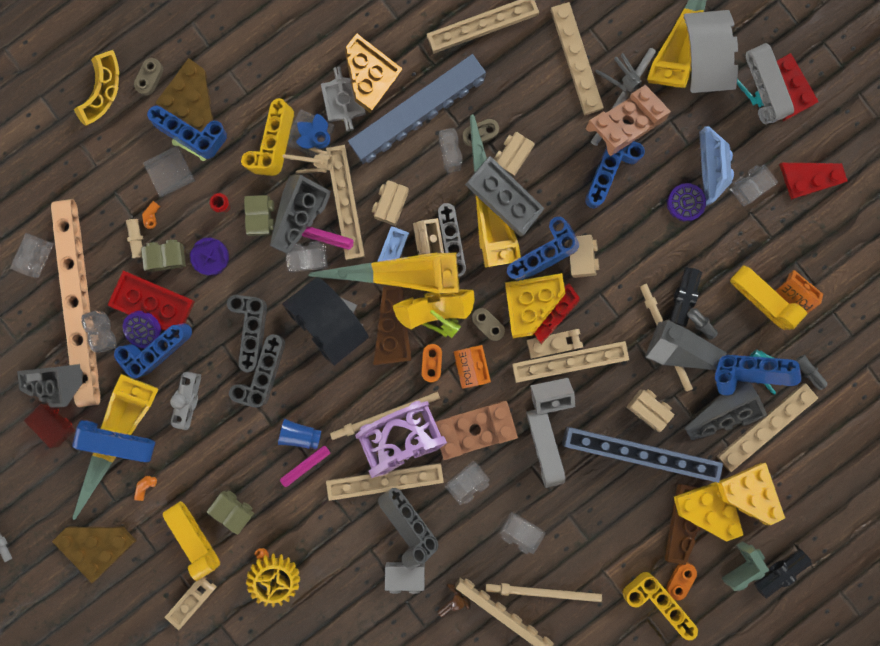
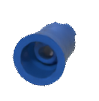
M284 419L278 445L317 449L321 431Z

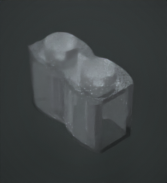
M454 128L440 130L439 147L443 153L444 169L447 173L459 171L462 166V154L458 148L457 132Z
M765 164L761 167L758 165L747 171L749 173L747 177L741 176L732 182L734 186L730 190L743 207L753 202L778 183Z
M320 241L309 242V246L295 244L290 252L286 254L287 268L290 273L328 268L326 246L320 244Z
M93 311L82 315V326L88 333L87 340L93 352H106L115 349L117 345L116 338L110 330L111 324L105 312Z
M474 460L449 480L445 487L460 505L463 502L467 504L474 498L473 494L478 490L482 492L489 486L488 482L490 479Z
M511 511L500 529V534L502 535L501 538L507 543L511 544L514 542L519 545L518 549L523 553L528 554L530 552L534 554L545 536V531Z

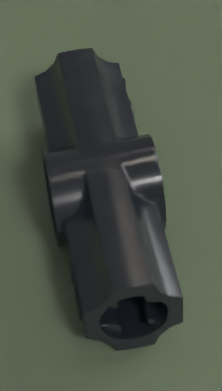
M685 268L680 286L674 294L673 302L675 304L670 317L671 322L687 327L689 320L687 313L697 302V289L702 271L695 268Z
M798 549L787 559L774 563L769 569L770 572L754 583L755 588L767 599L781 587L793 584L796 581V576L812 564L811 559L803 550Z

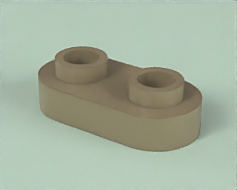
M146 59L134 81V87L141 95L148 96L152 94L163 74V66L157 59ZM154 65V68L149 70V67ZM142 82H146L145 86L142 87Z
M487 119L477 123L482 143L492 140L498 135L499 125L495 120ZM469 126L463 132V142L467 146L472 147V140L468 138L471 135V127ZM491 128L493 132L488 133L486 132V129Z
M479 308L474 311L472 321L488 339L498 341L504 336V326L487 309ZM480 314H483L485 316L484 321H480L478 319V316ZM493 328H498L499 333L497 335L492 333Z

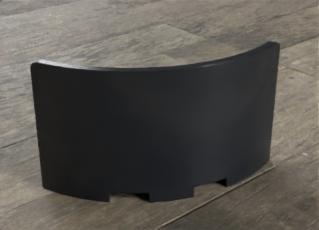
M319 277L313 279L282 303L288 315L304 331L307 330L313 337L311 340L324 358L334 366L369 337L351 309Z

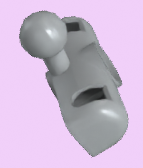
M184 372L181 375L179 388L170 400V404L174 408L171 418L172 427L182 430L189 429L193 411L198 401L197 394L201 374ZM186 378L190 379V384H185ZM177 416L181 417V422L176 421Z

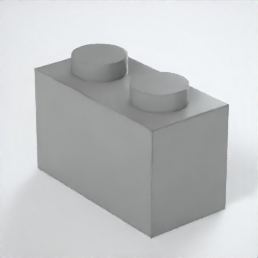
M569 378L531 385L532 401L537 415L575 407V394Z
M386 562L385 591L393 594L401 593V591L418 594L424 591L425 563L414 569H407L402 562Z

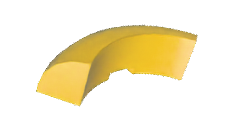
M113 50L94 56L91 59L95 70L94 89L87 101L74 109L77 117L85 126L104 115L117 95L119 67Z
M459 289V293L443 294L430 292L424 294V298L414 299L411 297L393 305V309L400 323L409 329L438 320L430 313L431 310H434L444 319H466L473 309L474 290Z

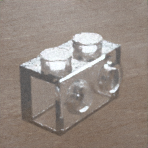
M25 233L10 269L27 276L39 278L54 243Z

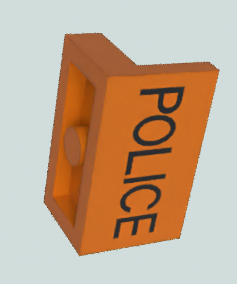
M795 270L789 273L786 282L775 290L786 302L800 305L806 310L807 314L820 305L823 298V293Z
M482 345L454 351L462 389L491 382Z

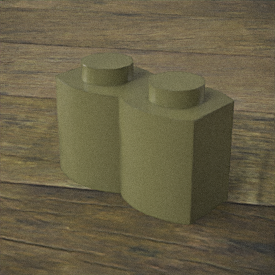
M268 195L245 196L246 235H272V230H274L275 226L274 219H271V211H274V201Z
M177 240L165 241L166 244L158 245L157 242L147 243L145 247H141L144 271L156 272L186 267L183 244L177 242Z
M231 491L221 492L207 511L210 516L237 535L255 514L249 504L245 502L243 504L237 500V496Z

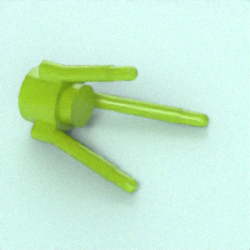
M431 310L430 313L443 323L441 326L443 330L429 323L421 324L441 333L444 337L448 335L451 338L461 327L456 318L445 320L434 310Z

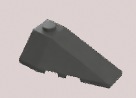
M290 175L282 193L270 246L288 254L300 240L307 227L313 224L316 216L325 209L331 191L302 175Z
M666 320L658 322L645 358L661 365L717 370L720 358L727 355V353L688 329Z
M80 364L17 371L19 390L30 396L38 397L41 402H48L52 408L66 407L82 385L83 372L80 369Z
M738 382L733 394L721 395L687 425L685 430L691 440L713 435L719 429L731 430L733 425L740 423L743 426L749 425L768 415L750 382Z

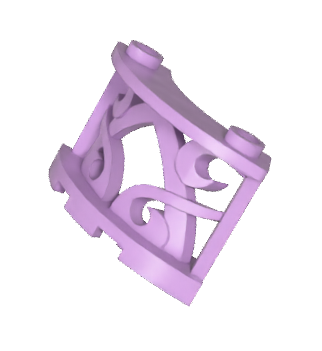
M415 401L409 407L398 410L372 424H366L360 428L361 431L355 437L360 440L371 470H369L371 478L388 474L404 464L405 459L408 460L412 456L417 458L437 451L447 443L445 437L441 436L429 410L428 401L422 403ZM421 412L426 424L418 427L417 425L421 423V418L414 420L413 416ZM393 426L404 427L413 431L406 438V450L401 451L396 445L386 444L387 437ZM428 428L433 439H431L428 436V434L424 432V430ZM376 434V439L370 440L369 436ZM413 438L418 440L417 445L411 444ZM371 441L375 444H379V446L373 448ZM386 449H393V450H394V455L391 456V457H389L388 454H389L390 451H385V450H386Z

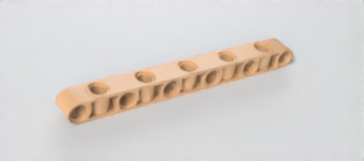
M74 199L54 201L51 204L69 364H80L83 375L86 374L88 377L86 383L83 382L82 377V385L74 395V401L77 407L99 405L98 369L78 208ZM69 223V229L65 231V226ZM71 261H73L74 266L70 269L69 264ZM77 298L78 305L75 307L74 300ZM80 336H82L83 342L81 345H79L78 339Z

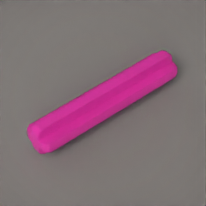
M307 227L302 234L303 237L347 250L354 246V240L313 227Z
M326 446L321 447L280 479L281 484L284 487L289 486L330 454L329 449Z

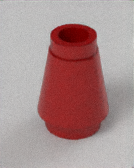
M217 193L211 197L209 204L213 211L228 212L230 210L228 198L224 194Z

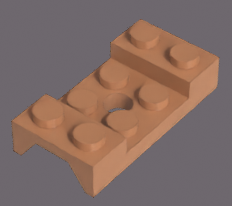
M644 85L633 92L626 101L607 113L603 111L589 120L586 130L588 132L596 131L606 142L608 154L612 156L664 122L671 111ZM623 120L630 121L631 125H626Z
M506 400L435 421L441 436H444L447 442L440 448L444 460L518 438ZM473 424L480 426V433L477 435H472L469 431L470 426Z

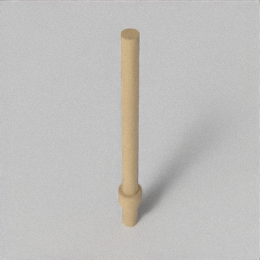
M644 284L640 286L645 298L644 303L650 309L654 321L658 325V322L663 321L656 306L658 303L656 298L652 297L648 285ZM675 366L685 391L692 390V385L684 367Z
M436 392L415 401H420L421 403L428 401V403L439 400L440 396ZM415 401L358 423L347 424L344 428L330 433L331 438L335 440L345 435L351 436L360 430L362 426L372 424L391 413L409 407Z
M501 583V585L486 584L485 592L500 593L504 596L516 594L602 602V594L517 587L506 583Z

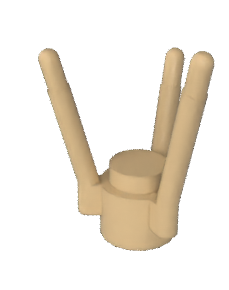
M315 147L309 149L319 154L315 155L314 158L283 155V158L313 162L314 166L317 167L297 170L296 174L327 173V170H331L333 164V157L329 155L328 151H322Z

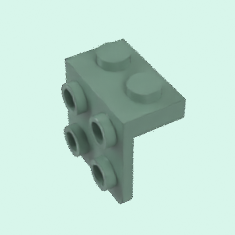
M743 541L736 546L746 562L722 577L723 582L734 591L744 590L750 582L763 578L765 573L769 571L763 561L765 557L762 552Z

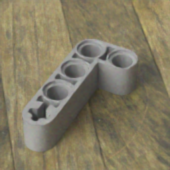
M764 43L747 51L746 60L764 104V107L758 110L761 122L769 124L793 114L794 106L770 45Z
M444 203L438 209L445 253H449L448 249L451 246H456L459 249V253L456 254L457 265L462 267V272L458 274L459 279L465 274L466 265L454 206ZM444 210L452 212L449 214L450 222L446 223V216L443 214ZM453 228L456 233L453 236H447L445 230Z
M536 409L527 411V420L539 459L545 488L564 484L566 480L548 414L537 415Z

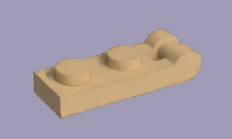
M575 329L552 334L542 345L537 338L527 340L530 358L583 348V343L579 339L580 330ZM571 336L573 344L567 345L566 337Z
M206 576L196 581L164 617L178 630L184 626L217 588L216 585L210 584L206 580ZM199 586L206 590L203 594L197 590Z

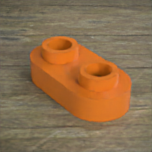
M430 344L423 350L422 377L427 382H435L441 375L442 350L438 345ZM431 350L436 351V356L433 358L429 356ZM429 369H433L435 371L434 376L431 377L428 375Z
M688 562L686 565H677L666 587L667 592L674 600H682L687 596L697 576L696 568ZM689 570V576H685V572ZM681 588L680 593L676 594L675 590Z

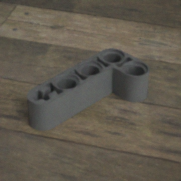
M233 295L227 301L228 309L235 313L245 314L239 367L244 372H254L262 352L267 304L264 300L257 297ZM240 299L242 305L239 309H235L234 302ZM259 301L261 308L255 312L253 304ZM254 320L258 322V328L255 331L250 328ZM253 339L256 342V346L250 350L248 342ZM247 353H255V356L247 355ZM246 361L253 362V366L246 365Z
M272 334L266 338L251 386L244 384L232 386L229 390L231 400L255 408L267 404L285 348V339L282 336ZM272 340L278 342L279 345L274 347L271 344ZM268 351L277 352V354L268 353ZM269 356L274 360L271 367H268L265 363L266 358ZM262 375H265L268 378V382L266 385H262L260 383V377ZM238 388H241L244 392L242 398L236 396ZM257 393L262 396L260 404L254 401V396Z
M392 488L380 495L378 504L410 547L402 555L403 565L407 569H414L425 563L437 551L438 541L403 493L397 488Z

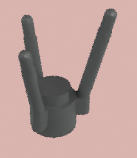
M624 53L621 54V57L627 68L618 57L614 58L626 74L622 79L623 84L605 73L595 70V73L618 86L624 92L629 90L632 93L642 84L641 78L636 74Z

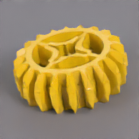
M273 553L269 559L265 555L264 561L258 559L256 561L257 565L252 564V571L247 573L246 585H248L247 591L251 593V598H257L256 602L258 604L264 601L265 607L268 603H271L273 608L275 603H279L282 606L283 600L289 603L290 596L294 597L296 594L295 590L299 589L300 576H298L299 569L295 568L296 564L294 562L290 563L289 557L283 560L282 554L275 558ZM280 570L284 571L288 575L289 579H286L285 576L281 575ZM258 582H260L261 585L266 586V587H267V591L264 590V589H262V588L259 586Z

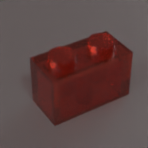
M48 403L40 404L24 422L49 448L59 447L76 430L67 418H63L58 413L59 409L57 407L52 408Z

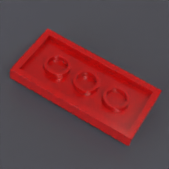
M123 271L107 306L128 315L135 311L148 312L158 320L161 329L167 330L172 325L186 323L195 301Z

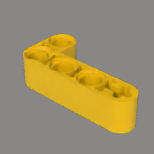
M275 99L270 105L260 152L248 151L241 158L242 165L254 174L274 176L282 170L283 155L286 153L294 117L293 109L283 99Z
M745 265L730 279L731 284L783 330L794 329L807 315L804 308L796 303L789 304L752 269Z
M180 501L163 512L164 520L191 562L188 566V571L195 581H199L220 566L218 556L183 502Z
M641 573L623 589V597L631 607H640L650 599L685 640L689 641L697 637L698 628L650 573ZM651 579L652 584L649 587H644L645 581ZM637 592V597L634 600H630L631 593ZM660 595L665 596L663 601L657 602V598ZM673 610H677V614L674 617H670V613ZM684 622L689 629L685 631L681 623Z

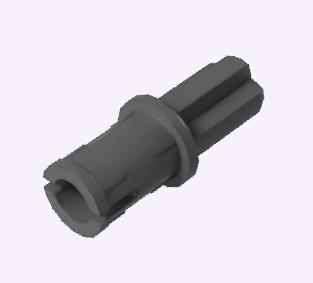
M691 308L687 316L694 322L696 329L701 330L707 339H714L718 332L710 324V320L704 317L698 309Z
M805 354L795 359L799 363L804 377H808L818 390L827 387V382L818 372V368L811 364Z

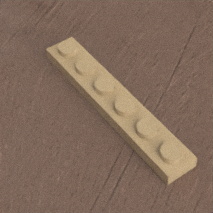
M517 0L427 33V38L434 54L538 16L539 10L535 0Z
M570 2L551 7L553 20L583 113L588 115L601 111L604 107Z
M345 145L326 148V151L333 157L330 174L341 236L354 240L353 248L350 250L344 249L345 259L347 261L364 258L365 254Z
M626 341L513 363L512 367L515 382L517 383L627 361L629 356Z
M806 383L801 384L767 413L768 416L756 422L716 457L729 472H732L814 403L818 397Z
M441 463L392 470L388 474L371 478L370 474L326 481L329 501L387 492L392 488L401 490L444 483Z
M459 578L455 583L458 591L533 646L554 645L549 638L539 636L537 634L538 631L534 627L524 625L519 616L514 613L512 615L506 611V607L500 602L494 603L490 600L491 597L485 591L481 590L479 592L475 589V585L470 580Z

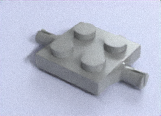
M334 67L335 79L321 84L328 121H344L346 131H349V126L350 130L353 131L352 119L366 115V112L354 100L350 78L342 76L341 67H337L338 73L336 67Z

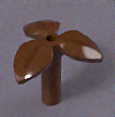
M447 584L446 586L454 592L455 596L438 610L439 616L444 617L451 610L457 611L464 606L470 610V602L467 596L462 595L455 585Z

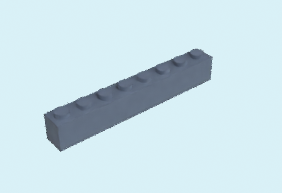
M473 54L348 140L350 147L362 164L373 161L377 157L376 154L392 147L391 144L396 140H403L409 131L420 128L423 125L422 122L426 119H433L437 116L439 110L450 107L456 98L466 96L472 87L480 86L485 81V70Z
M568 426L565 428L562 445L567 448L718 483L723 463Z

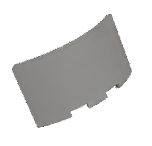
M722 10L684 14L683 18L688 29L691 49V93L736 89L738 65H734V52H738L737 36L733 37L732 27L735 24L730 11Z

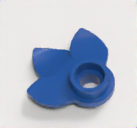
M316 114L313 123H297L301 137L296 143L304 149L313 147L324 149L330 144V135L327 132L328 123L321 115ZM321 137L324 138L323 142L317 141Z

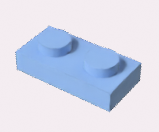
M391 226L378 262L400 258L409 232Z

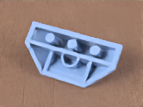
M707 126L699 134L703 193L706 197V206H709L732 183L734 171L731 169L733 154L729 144Z

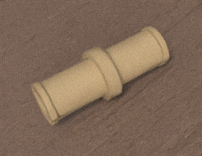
M138 219L126 220L129 235L127 241L130 242L132 259L142 258L143 236L140 235Z

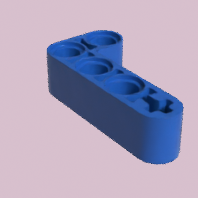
M153 106L148 110L147 116L156 129L205 159L214 157L227 139L226 131L219 121L209 122L203 131L200 132L160 106ZM173 126H177L176 129L171 130ZM220 130L218 134L213 135L215 131ZM193 135V138L186 140L188 136ZM205 145H209L207 149L202 150Z
M633 141L612 156L608 154L606 146L585 198V203L588 207L598 208L604 202L621 161L635 164L643 157L645 150L640 143ZM630 150H635L638 153V157H633L630 154ZM605 160L612 161L614 166L608 167L605 164ZM603 177L606 180V185H601L598 182V178ZM597 191H600L597 195V201L594 202L593 196Z
M554 217L550 221L549 228L555 239L509 264L507 267L508 276L516 281L525 280L574 254L579 248V242L570 224L562 217ZM564 223L563 229L556 231L557 225ZM572 240L571 247L565 248V242ZM551 249H555L554 256L548 258V252ZM538 258V264L535 267H531L532 260Z
M185 323L172 325L142 352L133 344L119 346L114 352V358L130 378L135 379L146 376L191 337L192 329ZM165 341H166V343H167V345H168L167 348L164 346V342H165Z
M725 355L719 360L715 381L718 392L721 395L727 396L735 392L738 381L795 386L801 381L799 363L791 359Z
M80 421L76 428L72 447L75 449L140 462L151 461L156 443L154 440L98 429V424L91 421Z

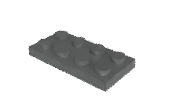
M491 156L482 163L465 184L520 237L527 232L545 209Z

